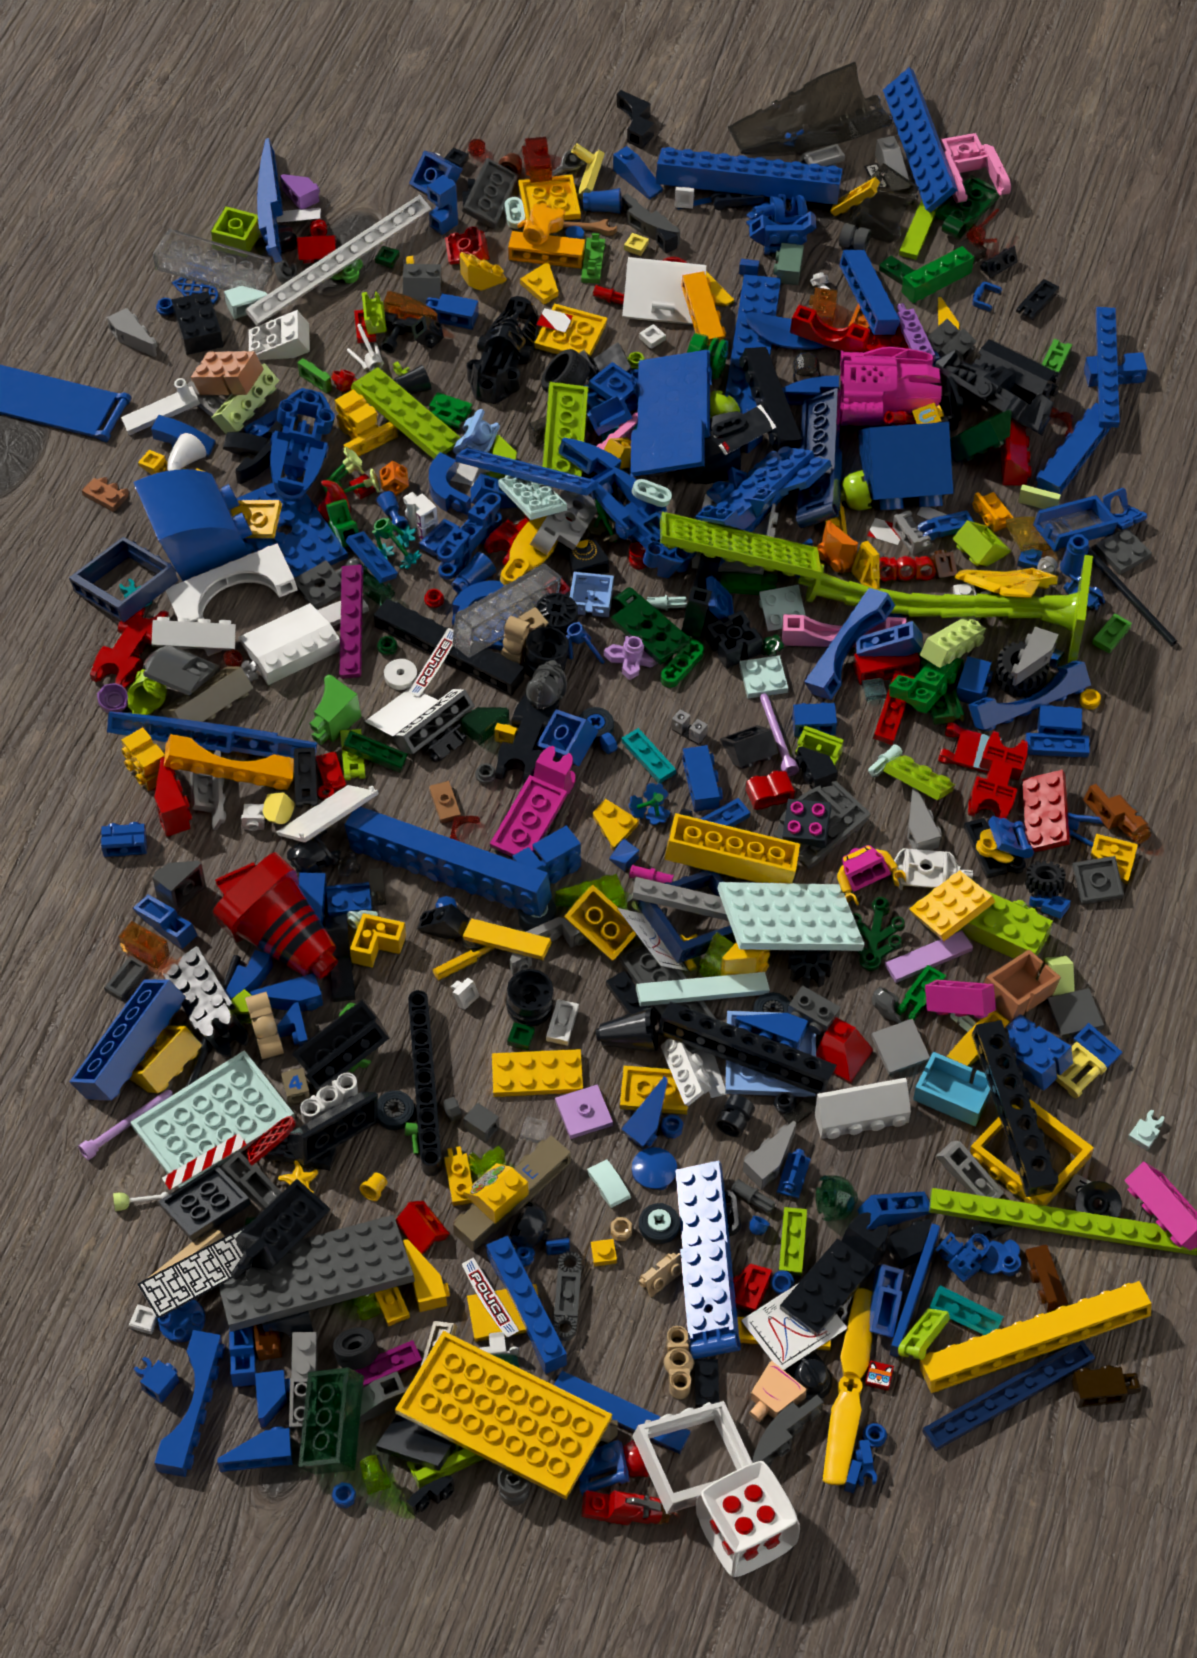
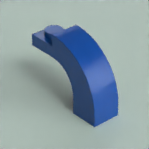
M810 211L795 222L778 224L768 219L765 215H761L749 223V235L754 241L764 246L765 225H803V244L807 242V234L816 229V216Z
M440 452L429 468L431 497L442 510L447 512L452 507L454 510L467 515L471 510V497L457 491L448 484L457 473L456 460Z
M483 581L470 585L461 591L452 604V625L455 626V631L463 636L470 616L479 609L492 608L505 611L511 596L510 587L503 585L500 581Z

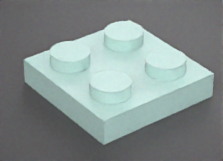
M780 655L739 662L747 699L760 697L762 694L769 696L788 693V685Z

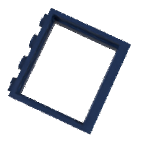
M125 537L119 539L69 577L75 593L122 622L128 620L179 581L175 573L176 569L170 562L162 560L159 555L152 554L147 548H142L135 541L132 542ZM128 557L157 574L123 601L118 600L93 584Z
M701 870L697 874L684 876L679 880L664 884L690 890L708 886L715 896L720 897L717 888L719 882L724 881L717 872ZM639 900L637 906L677 963L736 943L731 925L683 942L657 904Z

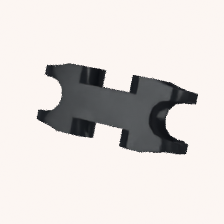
M527 695L523 696L517 704L512 717L511 726L519 728L512 744L503 741L498 752L495 772L496 779L502 780L505 774L512 769H519L524 772L523 785L529 775L534 776L536 761L543 752L537 750L538 746L536 744L555 710H559V700L550 707L536 709L532 707V703L528 700Z

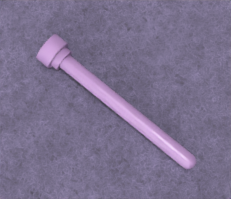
M762 694L760 700L783 760L781 769L786 771L788 776H793L799 771L798 764L789 755L768 695Z
M165 1090L95 1140H85L78 1145L81 1154L87 1160L96 1156L99 1147L131 1126V1121L173 1095L172 1091Z

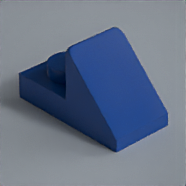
M297 1002L291 1006L279 1022L277 1032L279 1037L292 1035L294 1045L299 1044V1047H301L308 1040L299 1003Z

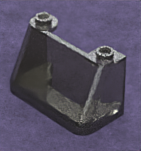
M883 163L868 179L869 181L876 177L880 181L877 193L872 198L867 197L858 206H854L847 223L855 225L857 229L860 227L870 229V238L892 243L893 241L896 242L901 236V228L898 225L906 207L909 204L913 205L917 200L919 187Z

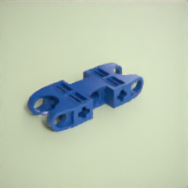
M487 493L479 499L468 512V520L460 529L455 527L437 549V557L442 561L438 568L441 578L447 580L455 578L472 560L471 553L480 543L484 545L491 533L501 525L502 515L498 512L501 506V497L498 494ZM496 499L497 502L494 504L487 503V500ZM445 568H451L453 570L449 574H445L442 572Z

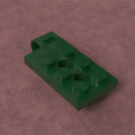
M970 175L963 183L965 194L967 195L966 202L956 203L951 195L936 211L935 217L944 221L942 232L957 240H960L1001 196L994 186L973 175Z
M626 588L612 599V604L618 613L611 617V622L626 636L640 638L644 645L643 650L660 665L690 643V638L633 588ZM643 625H650V626H652V628H651V629H644V628H642V626H643ZM657 637H664L666 640H665V641H657L656 638H657Z

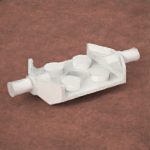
M903 848L894 860L898 866L897 869L904 871L906 874V882L903 878H897L900 890H903V886L936 888L959 870L970 879L973 877V870H961L960 866L957 865L954 855L950 852ZM928 864L931 866V869L924 870L920 866Z

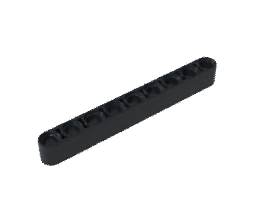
M416 990L410 993L408 1005L421 1167L426 1175L435 1176L442 1170L429 1003L427 994L422 990ZM420 1041L425 1042L424 1044H418ZM423 1080L429 1081L428 1083H421ZM430 1100L429 1103H423L422 1101ZM432 1120L431 1123H425L424 1121ZM427 1140L434 1141L433 1143H426ZM429 1160H435V1161H436L435 1163H432V1164L427 1163V1161H429Z

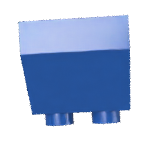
M949 422L872 427L858 430L859 453L864 479L867 482L871 500L879 499L880 510L904 509L903 498L918 497L919 507L943 506L942 495L953 494Z

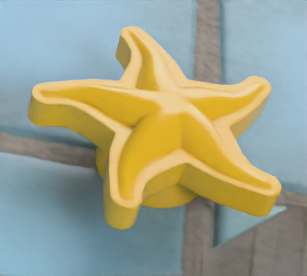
M295 1161V1169L292 1174L278 1177L280 1182L285 1181L289 1185L298 1179L310 1190L309 1182L318 1175V1171L315 1169L312 1172H304L299 1162Z

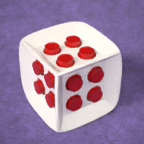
M763 1461L751 1463L720 1478L707 1486L697 1497L696 1514L702 1530L719 1561L733 1578L745 1575L788 1552L798 1542L800 1523L796 1512L779 1481Z

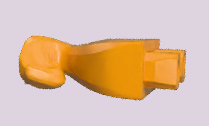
M544 203L540 205L534 204L530 220L525 219L518 223L517 228L524 226L523 236L525 240L532 245H540L547 241L550 233L559 232L563 228L565 210H554Z

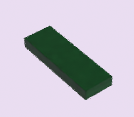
M351 730L342 747V750L399 773L408 756L405 752Z

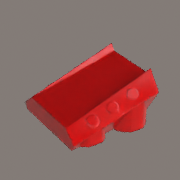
M471 226L462 234L455 232L445 237L450 265L460 264V254L462 252L468 255L472 254L480 260H490L487 239L484 232L478 230L477 227Z

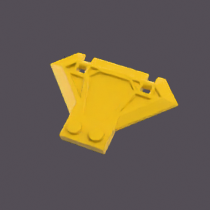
M1035 568L1009 572L960 569L955 578L988 591L999 593L1002 596L1032 598L1038 588L1046 589L1049 588V585L1057 584L1058 576Z

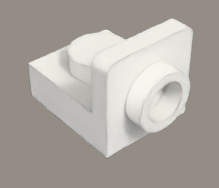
M244 804L243 815H241L243 830H264V804Z

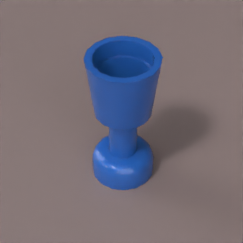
M392 491L383 492L377 497V504L386 515L391 516V522L395 526L405 530L409 522L404 516H399V505L395 494Z

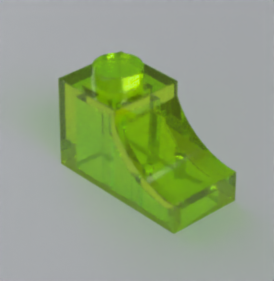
M718 932L712 937L706 954L700 960L699 972L703 977L721 976L722 957L734 945V943Z

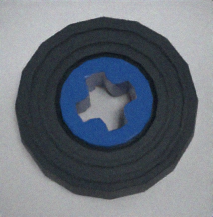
M592 707L584 710L579 715V717L588 720L591 724L599 722V726L594 725L598 733L593 742H599L600 736L607 732L613 733L614 720L609 711L599 707Z

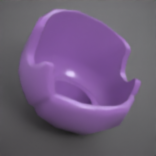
M116 683L105 684L97 693L98 705L106 713L110 711L122 712L128 706V691L122 685Z

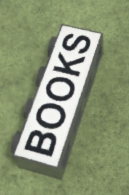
M452 689L440 698L437 704L392 737L402 752L414 754L473 709L475 705L465 689Z

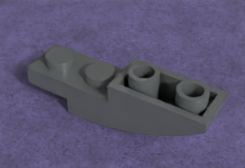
M628 193L621 197V210L628 215L627 223L631 227L656 240V230L658 228L676 234L678 236V245L680 244L679 228L670 223L664 215H661L657 210L650 213L648 209L642 207Z
M816 1395L800 1408L793 1401L786 1406L766 1428L757 1445L752 1463L763 1461L770 1467L773 1459L777 1456L783 1457L791 1450L793 1438L791 1434L795 1436L803 1429L805 1423L809 1420L813 1422L821 1416L823 1407L821 1398Z

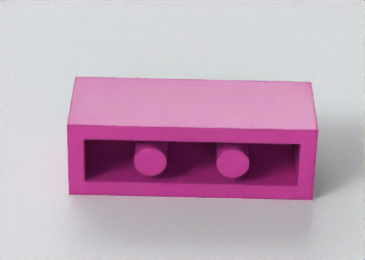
M935 980L925 985L927 1011L936 1012L937 1015L955 1013V1016L958 1017L974 1015L975 1018H985L989 1013L996 1010L994 984Z

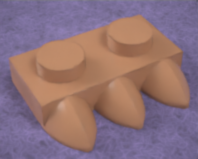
M102 477L99 479L93 478L82 490V494L114 512L127 499L129 491L128 489L118 491L117 483L107 485V477Z

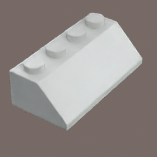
M906 1078L817 1094L815 1119L821 1139H835L840 1135H857L862 1131H878L884 1127H900L909 1123L911 1110Z

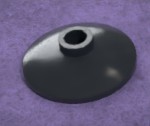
M1093 1181L1087 1183L1079 1190L1075 1200V1208L1079 1212L1118 1218L1122 1208V1201L1119 1192L1111 1184L1104 1181ZM1095 1199L1101 1200L1100 1206L1095 1207L1093 1205Z

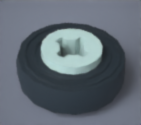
M655 1203L647 1206L639 1217L641 1235L653 1244L671 1242L677 1236L680 1229V1219L677 1212L671 1206L664 1203Z

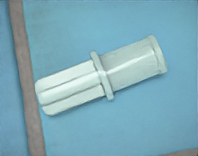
M667 595L665 597H647V601L656 609L668 611V608L687 607L686 597H667Z
M893 745L886 753L878 756V760L868 769L871 776L874 778L879 776L888 762L903 755L902 749L898 745Z

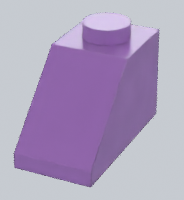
M285 174L280 176L282 190L299 209H305L319 202L320 189L308 177Z

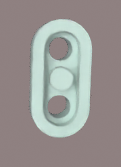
M511 197L505 201L507 224L511 228L518 229V223L525 220L523 201L517 197Z
M645 479L636 480L633 484L632 494L636 498L658 507H665L670 503L672 494L668 488Z

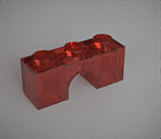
M525 138V146H522V156L526 176L530 177V183L552 181V165L550 155H548L547 138Z

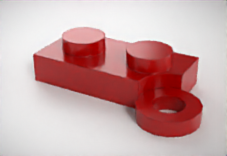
M336 751L316 756V763L323 785L318 789V797L321 800L327 799L334 792L346 786ZM326 790L330 792L328 795L322 794Z

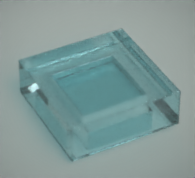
M883 678L862 680L866 701L886 698L887 692Z

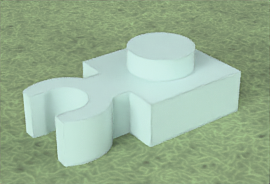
M1154 1110L1148 1112L1146 1122L1140 1119L1128 1136V1140L1148 1151L1159 1135L1160 1130L1157 1128L1161 1127L1164 1121V1116H1161L1157 1121L1152 1119Z

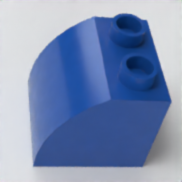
M189 469L164 471L133 482L158 541L182 581L250 554L244 538L252 535V531L243 513L232 516L230 510L240 505L229 484L219 488L211 473Z

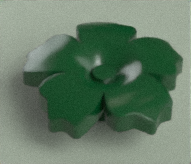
M774 635L772 638H765L761 653L763 655L767 654L769 657L777 656L776 651L780 652L781 649H784L781 637Z

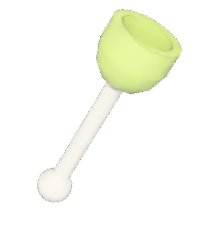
M163 1192L161 1195L129 1198L125 1193H113L115 1211H122L132 1202L159 1200L169 1194Z

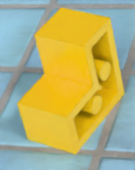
M363 913L350 948L352 963L373 968L379 950L400 954L406 938L405 922Z

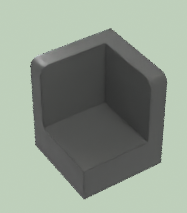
M476 1103L463 1118L464 1129L485 1144L499 1129V1117L479 1103Z

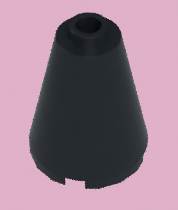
M645 1008L601 1023L599 1028H596L597 1041L601 1042L602 1046L648 1052L657 1051L658 1033L655 1030L657 1021L654 1009Z

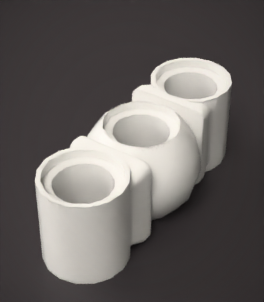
M343 1073L337 1080L332 1081V1086L322 1087L316 1096L312 1095L311 1098L304 1100L300 1106L303 1123H308L312 1118L324 1114L331 1107H336L350 1096L358 1094L356 1077L351 1073ZM347 1085L352 1086V1087L347 1088V1089H346V1088H343L344 1086H347ZM328 1098H333L332 1101H325ZM310 1111H315L314 1114H307Z

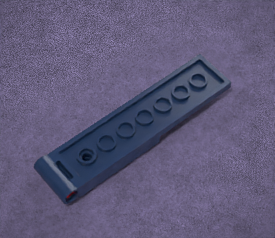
M838 388L803 400L800 449L813 451L815 457L830 459L832 467L810 487L800 490L798 487L796 520L801 529L839 516L842 451L839 448L841 392Z

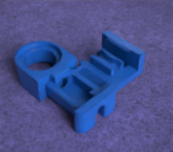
M950 1232L935 1250L943 1249L951 1257L954 1256L951 1263L962 1274L967 1275L972 1270L970 1265L975 1260L978 1262L990 1249V1242L984 1235L974 1234L963 1246L964 1243H959L955 1239V1235ZM973 1241L979 1242L983 1250L977 1249Z

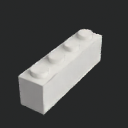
M157 617V620H153L152 647L174 646L177 648L234 651L236 624H231L230 620H219V623H211L210 619H198V622H190L189 618H178V621H169V617Z

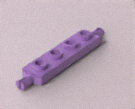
M904 303L898 304L897 309L899 312L896 313L900 317L899 327L909 349L927 352L933 356V362L936 361L935 353L914 308L907 310Z

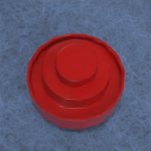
M345 369L333 371L331 376L336 389L342 392L351 391L352 383L358 380L355 378L354 373Z

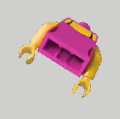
M870 845L860 849L854 848L848 855L842 858L843 865L837 874L842 893L845 894L847 902L849 903L851 900H854L857 906L859 901L851 893L852 890L855 892L890 875V872L893 873L894 885L899 887L897 878H903L906 882L905 872L897 869L898 866L889 852L874 849Z

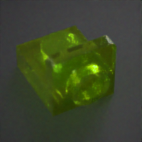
M497 1146L493 1150L487 1151L482 1159L474 1152H471L469 1154V1166L475 1174L484 1175L496 1163H505V1152L501 1147Z

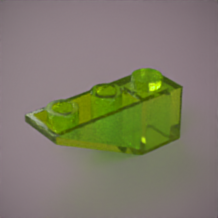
M617 874L605 875L600 879L584 881L579 885L563 887L555 891V902L557 906L572 907L590 886L594 885L619 908L625 906V892Z

